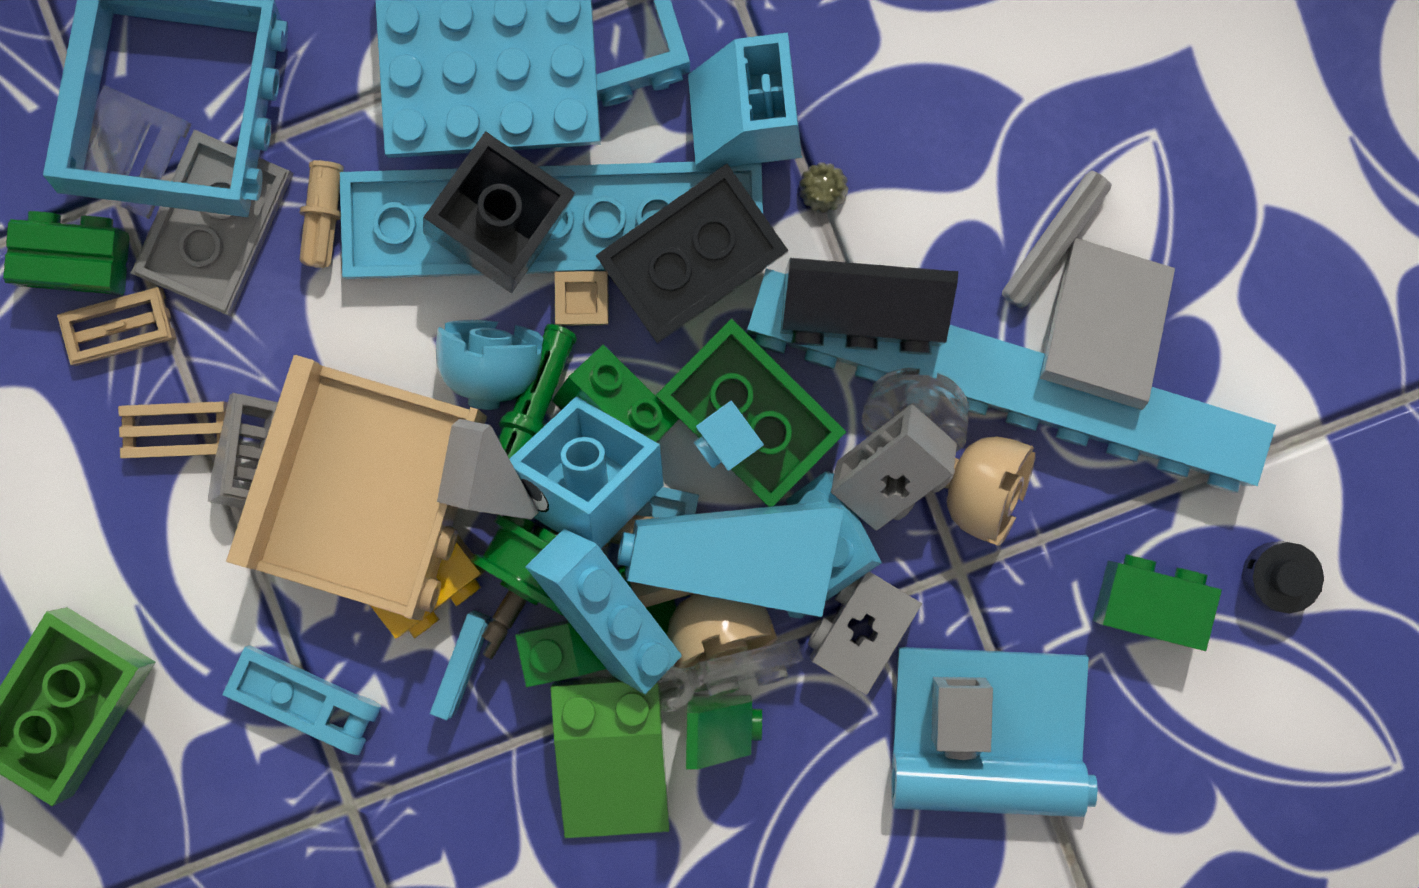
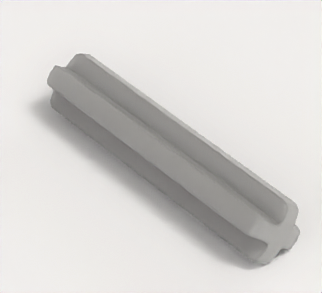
M1090 171L1083 177L1002 290V295L1007 301L1019 308L1029 304L1111 190L1112 184L1104 176L1095 171Z

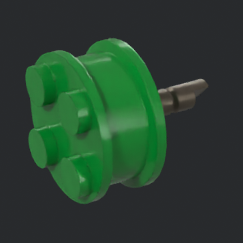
M497 515L494 522L499 527L498 531L484 554L474 553L470 560L501 579L500 585L508 589L507 594L492 617L493 621L489 622L482 634V637L489 641L482 654L491 660L507 636V629L513 626L527 601L536 606L540 602L564 616L526 569V566L556 535L539 526L531 534L530 532L535 523L525 518Z

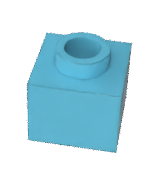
M732 400L696 426L702 436L693 442L712 468L722 463L727 471L764 445Z

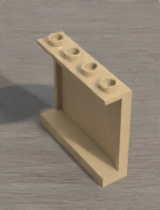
M294 355L226 562L394 612L409 619L422 621L425 611L431 613L436 606L441 590V581L435 580L442 559L449 560L458 535V530L452 528L458 507L437 502L451 426L459 419L485 424L487 416L480 410L470 407V410L325 367L314 360Z

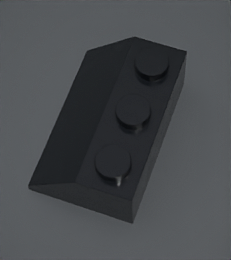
M790 258L785 270L780 333L792 334L791 343L798 345L824 346V337L846 339L845 348L878 350V341L900 343L899 352L931 355L932 346H941L947 342L959 271Z

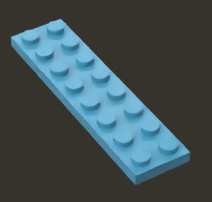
M695 162L537 166L576 194L543 250L526 274L606 271L596 257L599 252L719 168L696 170ZM761 163L730 166L763 213ZM458 169L340 172L342 277L345 279L484 275L423 234L424 215Z

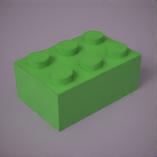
M68 607L46 611L0 685V775L52 807L74 796L156 662Z

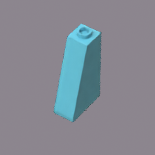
M815 502L635 520L633 533L623 532L617 564L626 566L625 576L627 581L822 617L844 509L835 503Z

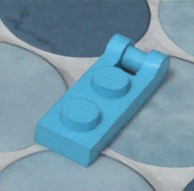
M251 645L244 647L222 694L353 755H360L366 739L363 737L369 721L375 722L382 707L372 699L354 694ZM336 707L350 713L343 728L329 723Z

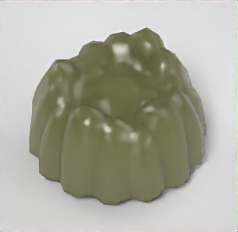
M820 162L817 165L810 166L808 171L803 172L802 180L798 185L800 188L799 195L803 198L804 204L810 206L813 211L826 213L829 209L836 210L840 204L844 203L845 195L848 194L847 177L843 175L842 169L835 168L831 163L825 164Z

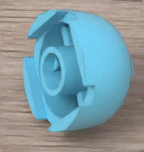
M488 320L445 323V330L441 327L437 329L436 365L441 378L454 393L468 398L469 406L485 410L497 409L500 407V401H509L517 398L536 379L544 338L538 332L515 325L514 335L506 331L495 329L498 322Z

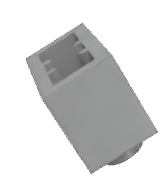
M911 404L837 461L831 493L877 531L892 519L900 520L911 511L915 502L931 491L934 493L939 492L951 481L955 473L954 465L957 443Z
M870 571L836 594L835 600L841 603L831 622L822 618L807 645L814 649L810 655L813 663L866 695L922 605L921 602ZM867 613L870 615L868 625L873 629V633L869 638L860 635L854 642L851 640L853 631L848 626V623L852 618L861 621Z

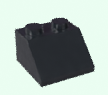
M485 131L424 215L423 234L510 293H513L543 250L576 193Z

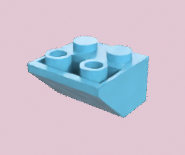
M788 32L734 39L688 74L696 170L721 168L725 164L739 166L802 158Z

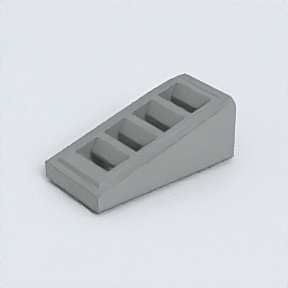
M237 393L229 395L210 480L208 502L244 508L249 490L232 487L233 479L252 483L278 402ZM242 414L265 419L264 427L241 423ZM239 436L260 440L259 448L238 444ZM236 458L256 461L254 469L235 466Z

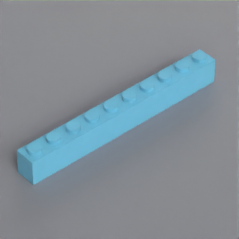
M767 268L765 270L746 332L756 336L755 342L761 348L782 354L785 352L786 345L806 351L804 360L830 369L835 368L837 361L857 367L854 375L856 377L885 385L888 376L907 382L906 392L931 400L936 399L937 392L957 398L955 407L979 415H986L989 407L1008 413L1005 422L1017 427L1036 431L1038 423L1057 428L1056 438L1069 443L1087 446L1088 439H1093L1109 444L1106 453L1118 458L1137 462L1138 456L1141 454L1158 459L1156 469L1177 476L1188 477L1189 470L1209 475L1208 485L1222 490L1238 493L1240 485L1258 486L1276 428L1275 424L1155 387L1151 388L1149 402L1143 410L1040 379L1045 358L1044 353L953 325L949 326L947 342L941 346H932L931 355L899 352L900 343L878 341V350L845 348L846 339L824 337V346L792 344V334L780 333L785 274Z

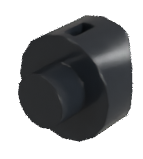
M1277 541L1265 543L1251 551L1244 562L1242 580L1247 592L1257 603L1269 610L1290 614L1303 611L1316 601L1322 592L1324 574L1322 565L1314 552L1302 544Z

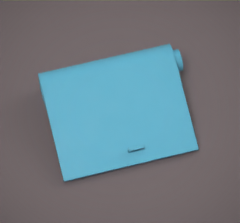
M898 647L891 777L892 808L1085 817L1087 808L1096 806L1098 792L1096 776L1088 775L1087 767L1082 761L1089 657L1087 655ZM933 677H981L988 680L993 688L991 752H977V757L974 759L958 760L945 757V751L936 750L931 739Z

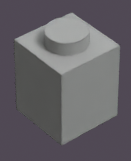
M933 677L931 739L937 751H945V757L969 760L976 758L977 752H991L993 688L986 678Z

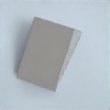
M463 419L457 420L451 426L437 502L471 511L532 519L539 512L491 425Z

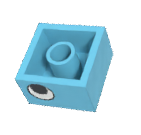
M577 396L509 459L539 512L534 518L558 533L566 529L596 543L600 549L664 486L660 444Z

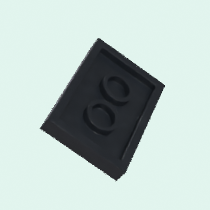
M725 164L599 252L596 257L655 342L659 344L782 258L789 250L730 166Z

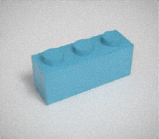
M563 529L526 566V569L613 677L646 694L682 657L672 641L596 543Z

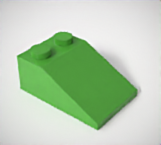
M613 676L554 681L551 686L553 732L565 838L669 832L660 680L646 694Z

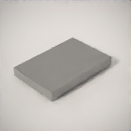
M193 130L171 181L230 189L237 148L197 130ZM259 158L257 169L262 170V191L258 201L251 200L249 217L160 206L131 274L223 314L232 316L293 177V173Z
M1075 238L1068 252L1040 379L1143 410L1150 399L1175 268Z

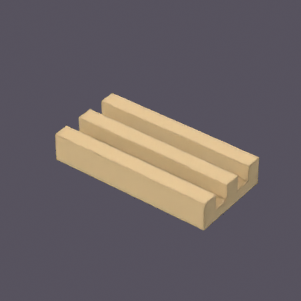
M156 287L57 314L70 365L79 366L177 339L175 330L170 325L169 319H171L169 309L165 307L164 299L166 297L163 288ZM148 303L152 305V312L79 332L74 331L73 324ZM157 323L158 330L83 351H80L78 346L80 343Z
M228 402L118 406L119 416L122 417L119 437L123 438L120 458L216 455ZM216 413V423L135 425V416ZM217 434V444L136 447V437Z

